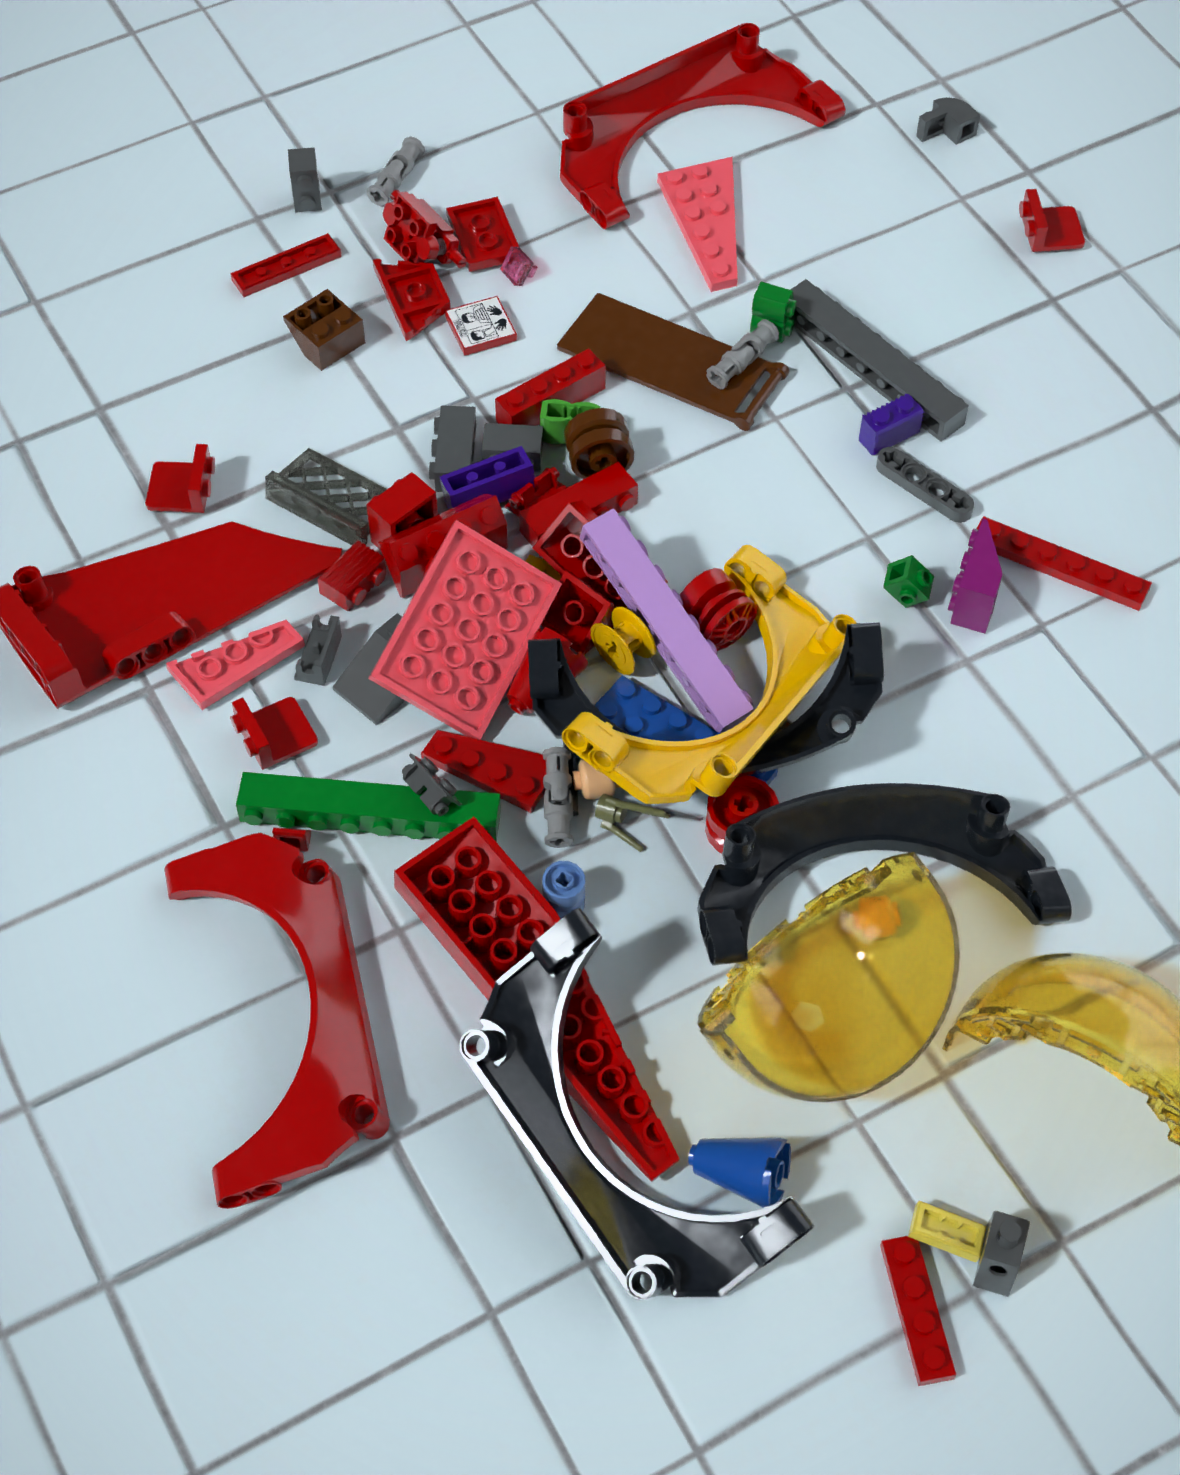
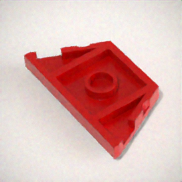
M373 259L375 273L406 341L412 339L445 314V310L451 309L450 299L433 263H411L398 260L397 265L382 264V259Z

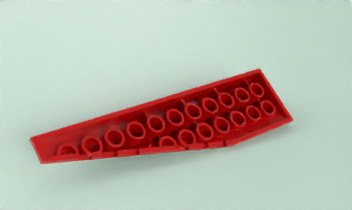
M472 817L394 871V888L487 1000L490 998L495 982L531 952L530 946L560 920L554 908L475 817ZM583 968L568 1006L564 1026L563 1061L568 1093L618 1148L653 1182L679 1162L680 1158L660 1118H657L651 1106V1100L646 1090H643L635 1074L636 1070L630 1058L628 1059L622 1047V1042L598 994L595 993L585 968Z

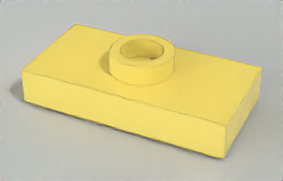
M918 1201L914 1208L908 1237L976 1263L981 1257L987 1226Z

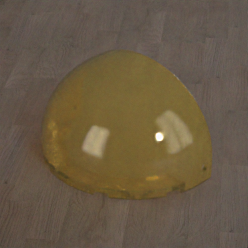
M915 852L894 855L883 859L871 872L865 867L816 896L804 905L806 911L800 912L798 914L799 917L789 924L785 919L748 951V961L736 963L726 974L729 978L727 980L728 983L722 989L719 986L714 988L699 1013L697 1025L701 1029L700 1033L713 1051L736 1074L754 1086L780 1097L811 1102L843 1101L865 1095L888 1084L909 1068L926 1050L939 1031L950 1008L957 984L960 950L956 921L949 901L936 879Z
M1071 952L1049 953L1032 956L1002 968L985 980L963 1005L946 1036L943 1050L947 1051L959 1032L984 1045L989 1044L994 1037H1000L1003 1040H1025L1027 1035H1031L1047 1045L1066 1050L1093 1062L1116 1076L1127 1086L1146 1094L1149 1097L1146 1102L1147 1105L1156 1114L1159 1121L1167 1123L1170 1129L1167 1135L1168 1140L1180 1146V998L1155 978L1123 962L1103 956Z

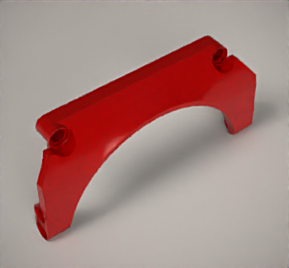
M743 23L566 103L563 107V132L569 139L562 141L560 180L598 225L603 229H608L630 218L618 186L622 162L634 143L658 123L696 108L742 104L786 112L817 127H822L845 115L846 109L843 100L824 81H810L795 65L776 56L767 48L762 49L759 46V27L753 23Z
M261 832L169 862L164 868L170 900H185L192 897L224 898L255 908L274 920L288 934L297 948L309 983L311 1004L308 1039L302 1061L292 1084L278 1107L262 1127L241 1147L212 1168L216 1203L218 1207L225 1209L240 1207L278 1193L282 1189V1183L327 1168L346 1149L359 1141L358 1133H361L367 1139L375 1140L383 1137L390 1126L340 878L324 860L313 859L303 863L304 855L298 848ZM374 1114L372 1120L367 1124H364L366 1118L369 1115Z

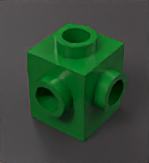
M911 555L888 564L883 588L907 608L930 599L934 575Z

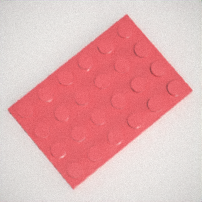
M456 520L448 531L368 679L465 736L481 740L528 649V640H532L534 633L540 627L562 583Z

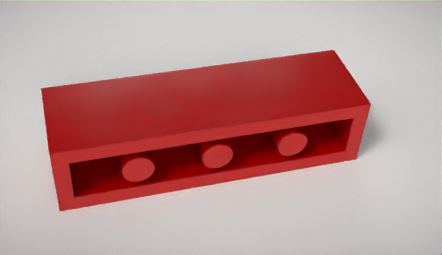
M589 348L495 398L496 422L498 424L540 425L542 401L558 399L573 404L582 402L604 390L606 365Z
M617 462L520 511L519 531L533 547L568 503L581 500L598 516L613 508L617 513L630 510L634 505L638 504V484L624 467Z

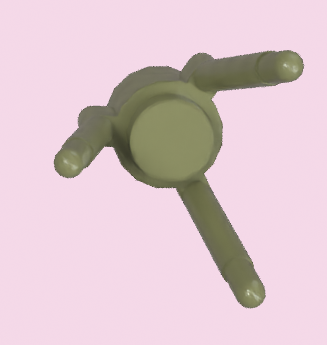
M603 794L595 810V817L602 820L600 827L611 831L639 852L643 851V846L614 824L616 822L621 824L628 810L656 817L670 818V813L664 810L626 802Z

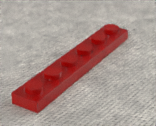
M982 517V519L984 518L988 521L997 555L1137 611L1140 610L1152 582L995 520ZM981 519V521H980L978 527L976 528L977 530H979V527H980V525H981L982 519Z

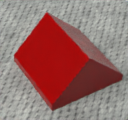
M565 570L559 580L562 585L541 626L559 633L573 643L570 646L576 652L581 651L585 655L595 646L591 637V627L595 623H603L614 629L612 622L614 603L572 572Z

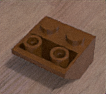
M328 289L283 316L284 322L304 356L321 371L365 344L363 319Z

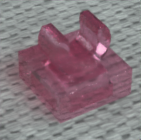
M511 246L500 270L514 286H523L526 278L533 277L538 267L534 265L520 247Z

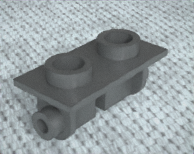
M412 753L409 754L414 763L408 764L402 769L403 780L417 795L427 788L419 798L432 814H437L438 816L445 815L449 810L448 806L452 802L458 806L462 805L454 795L457 792L456 788L447 779H440L436 775L439 769L430 759L424 757L421 760Z

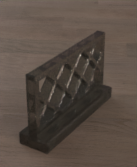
M311 448L305 450L281 472L271 471L265 476V499L350 545H353L358 540L366 545L368 535L370 534L369 522L358 517L368 515L367 506L354 507L353 502H370L374 496L380 495L387 490ZM312 460L319 464L320 467L304 468V464ZM338 474L343 479L327 480V475ZM322 475L323 481H306V476ZM301 477L302 482L295 483L288 478ZM350 487H362L367 492L351 493ZM346 488V493L330 495L329 489ZM325 489L326 495H317L310 490ZM348 502L349 508H342L334 503Z

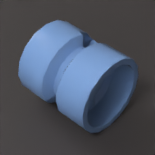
M570 861L552 863L546 868L542 877L543 897L558 913L560 919L575 909L581 908L583 910L585 907V875L577 864Z

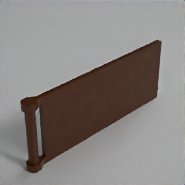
M597 293L557 343V350L571 356H575L589 348L606 365L607 371L726 419L744 431H748L752 427L754 417L780 380H784L790 372L788 366L784 363H773L758 357L741 374L734 375L728 381L726 388L718 389L708 380L706 376L707 369L711 366H716L721 361L723 354L727 351H732V346L601 293ZM765 371L769 372L771 375L745 412L737 413L736 411Z

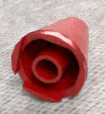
M549 628L537 629L532 639H561L564 655L574 678L585 671L588 667V660L581 651L576 655L570 649L573 643ZM528 649L506 695L509 700L508 706L519 715L533 713L532 699L530 697Z

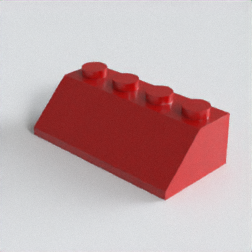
M482 494L378 542L400 598L416 592L424 577L425 566L432 556L435 557L448 531L456 520L502 548L508 549L507 522L496 495Z
M582 500L568 503L532 549L561 576L565 570H569L613 602L614 609L616 607L628 609L580 539L583 525L599 516Z

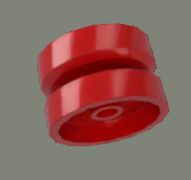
M754 776L736 777L721 796H708L705 833L709 843L722 854L727 828L731 824L779 804L775 791L765 781Z

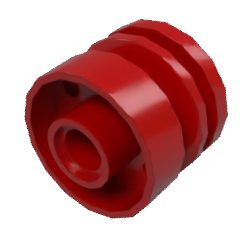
M719 568L706 570L696 576L680 593L683 608L688 615L691 614L696 618L700 626L699 631L706 640L709 639L714 644L717 651L729 647L740 639L753 624L757 615L758 607L755 602L747 597L743 590L737 589L735 582Z

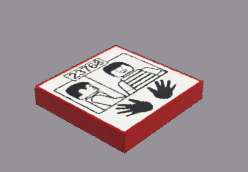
M498 296L445 310V317L464 356L517 341V334Z

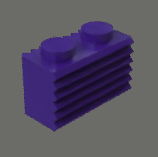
M909 394L900 396L895 401L891 400L890 403H886V406L881 405V408L877 407L871 413L867 412V415H862L858 441L871 455H876L881 449L892 447L920 433L924 411Z

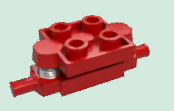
M394 190L391 193L392 196H390L393 202L386 203L383 210V218L387 224L383 239L404 261L425 263V260L438 259L442 265L454 262L458 268H464L468 261L459 253V240L453 235L454 230L424 199H417L407 191L400 192L399 190Z

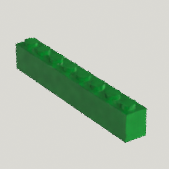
M243 772L236 808L239 821L250 825L273 824L283 828H291L293 826L308 827L316 831L331 829L342 830L350 834L366 832L374 833L378 836H407L411 839H421L424 837L440 840L472 817H475L497 842L501 801L500 794L457 790L454 795L462 805L458 806L452 802L448 806V812L443 816H438L437 814H432L419 798L427 788L417 795L410 786Z

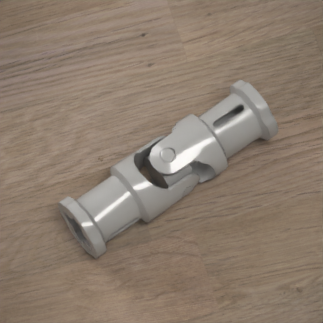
M412 136L406 137L402 142L401 149L394 152L385 168L378 174L377 182L369 186L367 196L374 204L383 206L388 203L391 193L394 190H398L401 181L413 169L415 160L424 154L425 148L420 140Z
M762 319L752 333L745 334L732 347V351H727L722 355L721 361L716 366H711L707 369L706 376L710 383L718 389L726 388L728 381L734 375L741 374L748 365L764 352V348L769 343L778 340L779 331L777 327L767 319Z
M551 747L543 751V759L546 760V775L543 777V785L546 789L544 794V818L548 822V835L545 836V845L563 848L574 843V837L570 834V819L573 818V800L571 790L569 789L572 785V776L569 774L568 760L571 759V753L564 747Z

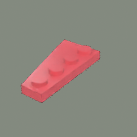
M283 620L250 632L248 634L249 637L242 640L233 641L231 639L221 643L222 647L206 653L204 650L192 653V658L177 662V660L167 662L166 667L201 710H204L305 647L304 638L287 620Z

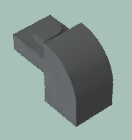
M936 99L933 102L932 110L919 116L916 137L921 142H924L944 133L957 145L977 135L980 114L968 103L960 99Z

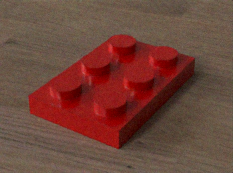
M498 197L446 208V216L451 228L454 230V236L459 240L461 253L468 261L466 265L469 272L522 260L520 247Z

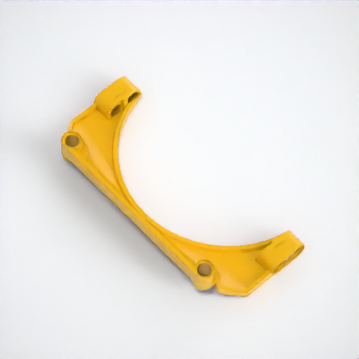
M743 545L724 565V572L735 582L737 589L743 590L747 597L751 598L758 607L755 620L763 637L767 654V679L763 696L757 708L744 721L723 733L704 739L659 741L612 729L613 726L609 722L604 723L590 712H581L562 732L563 742L571 751L645 804L685 802L692 797L696 787L712 797L724 794L729 785L841 656L847 624H857L852 617L845 614L836 615L830 623L817 607L785 584L787 580L786 573L777 563L751 545Z

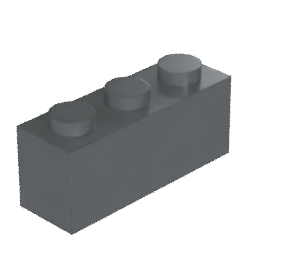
M441 405L440 417L434 418V435H438L437 439H432L431 454L432 457H435V462H430L429 479L435 482V492H442L440 476L473 464L477 427L476 407Z

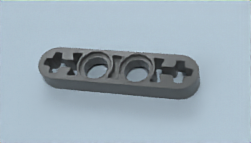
M886 447L879 451L876 468L883 476L954 522L962 523L971 518L974 501L968 494L897 448ZM908 473H915L919 475L921 479L917 481H911L908 478H906L905 475H907ZM937 488L942 490L944 494L942 496H934L929 493V490Z

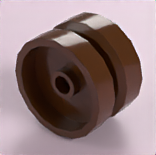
M607 408L589 409L576 415L568 422L564 430V439L569 452L571 468L577 477L585 479L617 462L626 471L631 467L634 461V448L629 438L627 422L621 413Z

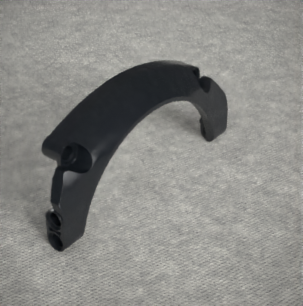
M880 622L847 624L839 662L824 691L813 705L796 721L771 736L737 777L763 773L788 766L815 756L838 744L846 743L851 739L856 725L864 722L883 692L884 664ZM560 638L528 640L529 684L533 712L555 738L562 739V732L581 712H590L604 723L609 722L613 726L612 729L631 735L607 719L581 690L569 668ZM838 719L847 722L849 730L845 733H838L832 728V722ZM567 747L570 753H572L575 756H578Z
M880 783L845 786L807 794L776 804L737 823L731 824L726 830L722 852L725 865L719 864L714 866L698 900L697 911L701 934L712 966L747 962V940L751 921L764 898L778 883L796 870L819 859L836 854L864 850H892L914 853L959 867L984 880L1001 892L1033 925L1069 921L1072 907L1070 898L1056 868L1053 866L1047 867L1045 858L1024 836L1015 830H1008L1006 821L1010 811V803L1005 797L998 794H988L939 785Z

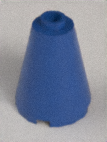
M783 1138L700 1139L697 1145H692L688 1163L693 1166L694 1174L764 1208L780 1202L785 1190L778 1188L782 1183V1179H788L791 1146L789 1143H786L787 1139Z

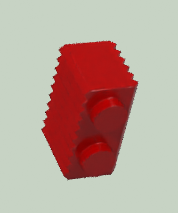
M360 540L356 541L318 578L320 594L344 610L350 611L351 607L360 605L364 601L367 592H370L374 585L379 586L384 581L387 574L384 556L375 552L374 549H370L369 546L361 543Z

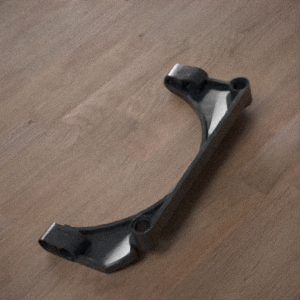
M581 908L575 909L534 941L530 946L531 952L495 982L485 1010L479 1019L484 1027L481 1030L475 1029L466 1032L460 1041V1051L623 1287L633 1298L645 1300L656 1297L669 1287L674 1297L725 1296L758 1269L777 1258L815 1226L793 1196L756 1211L740 1214L713 1215L674 1208L638 1191L612 1170L597 1153L584 1133L574 1112L564 1073L563 1039L568 1006L583 968L602 940V936ZM482 1037L485 1041L486 1047L484 1052L480 1055L477 1051L476 1044L477 1041ZM643 1272L648 1273L652 1279V1287L649 1291L645 1290L640 1283V1277Z

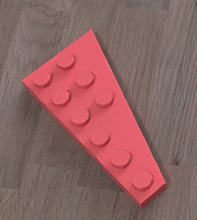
M728 157L658 173L657 182L710 291L713 292L737 286L733 158Z

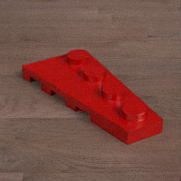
M441 730L436 731L421 752L422 759L427 757L438 768L489 793H498L501 799L529 813L533 812L546 791L543 785V777L546 775V760L543 759V754Z

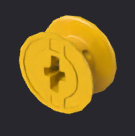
M616 607L612 611L614 629L603 623H595L591 627V637L596 649L607 664L623 675H630L635 671V661L632 653L634 652L643 658H652L656 654V645L648 627L636 614L625 607Z

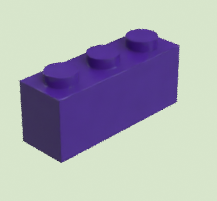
M522 446L439 477L444 501L449 509L482 494L496 495L499 503L509 500L513 492H517L529 482L535 487L533 465Z

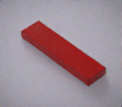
M329 233L232 272L230 273L231 280L242 296L246 297L342 257L341 249Z

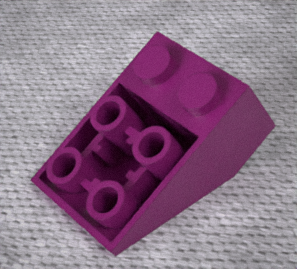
M983 518L979 530H972L968 551H965L960 569L962 570L957 574L952 588L954 593H952L948 610L953 612L950 624L986 634L1003 573L988 521Z

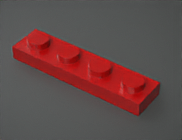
M908 1236L882 1240L880 1248L918 1386L954 1380L956 1371L919 1241Z

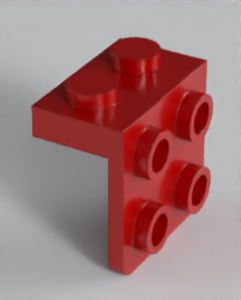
M1026 189L1024 200L1019 203V214L1024 223L1025 235L1028 237L1031 251L1083 248L1085 238L1075 208L1072 206L1042 208L1037 189Z
M196 444L193 463L157 461L153 464L145 502L148 510L205 512L207 497L211 495V474L215 473V457L210 456L208 444Z
M243 697L231 702L234 715L230 716L232 725L237 734L242 733L245 738L243 743L249 756H255L262 770L309 750L318 744L317 735L293 697H287L253 713Z

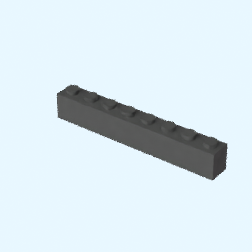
M807 279L790 289L794 293L793 300L797 301L794 315L791 317V320L795 321L794 326L888 401H895L896 398L899 399L900 396L909 394L924 411L923 421H921L922 425L920 426L936 439L942 442L965 425L969 405L962 398L944 387L940 381L935 380L926 373L921 366L908 359L899 349L890 345L878 333L872 331L859 318L854 317L841 304L835 302Z

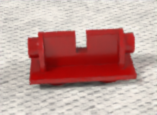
M547 467L540 475L534 478L535 487L529 482L517 492H513L509 502L504 506L519 517L520 511L567 487L558 481L559 471L555 467Z

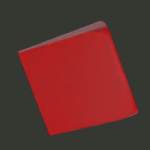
M273 828L274 838L288 843L300 851H308L311 830Z

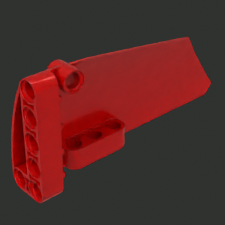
M231 521L62 573L42 576L37 567L25 566L14 573L13 580L15 585L11 586L9 583L0 586V628L54 706L59 709L116 677L128 679L315 579L342 556L343 550L342 548L275 535Z

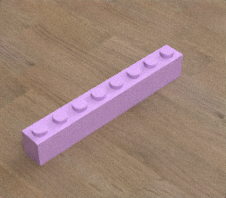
M613 508L586 523L581 530V541L628 609L636 614L648 627L654 638L656 649L709 726L715 731L723 733L744 721L754 710L751 697L745 690L741 691L735 682V675L728 665H723L717 657L716 647L701 634L696 618L691 614H687L677 591L671 590L666 584L663 571L658 565H653L650 561L645 545L640 540L636 541L630 532L631 528L626 518L622 515L619 516Z

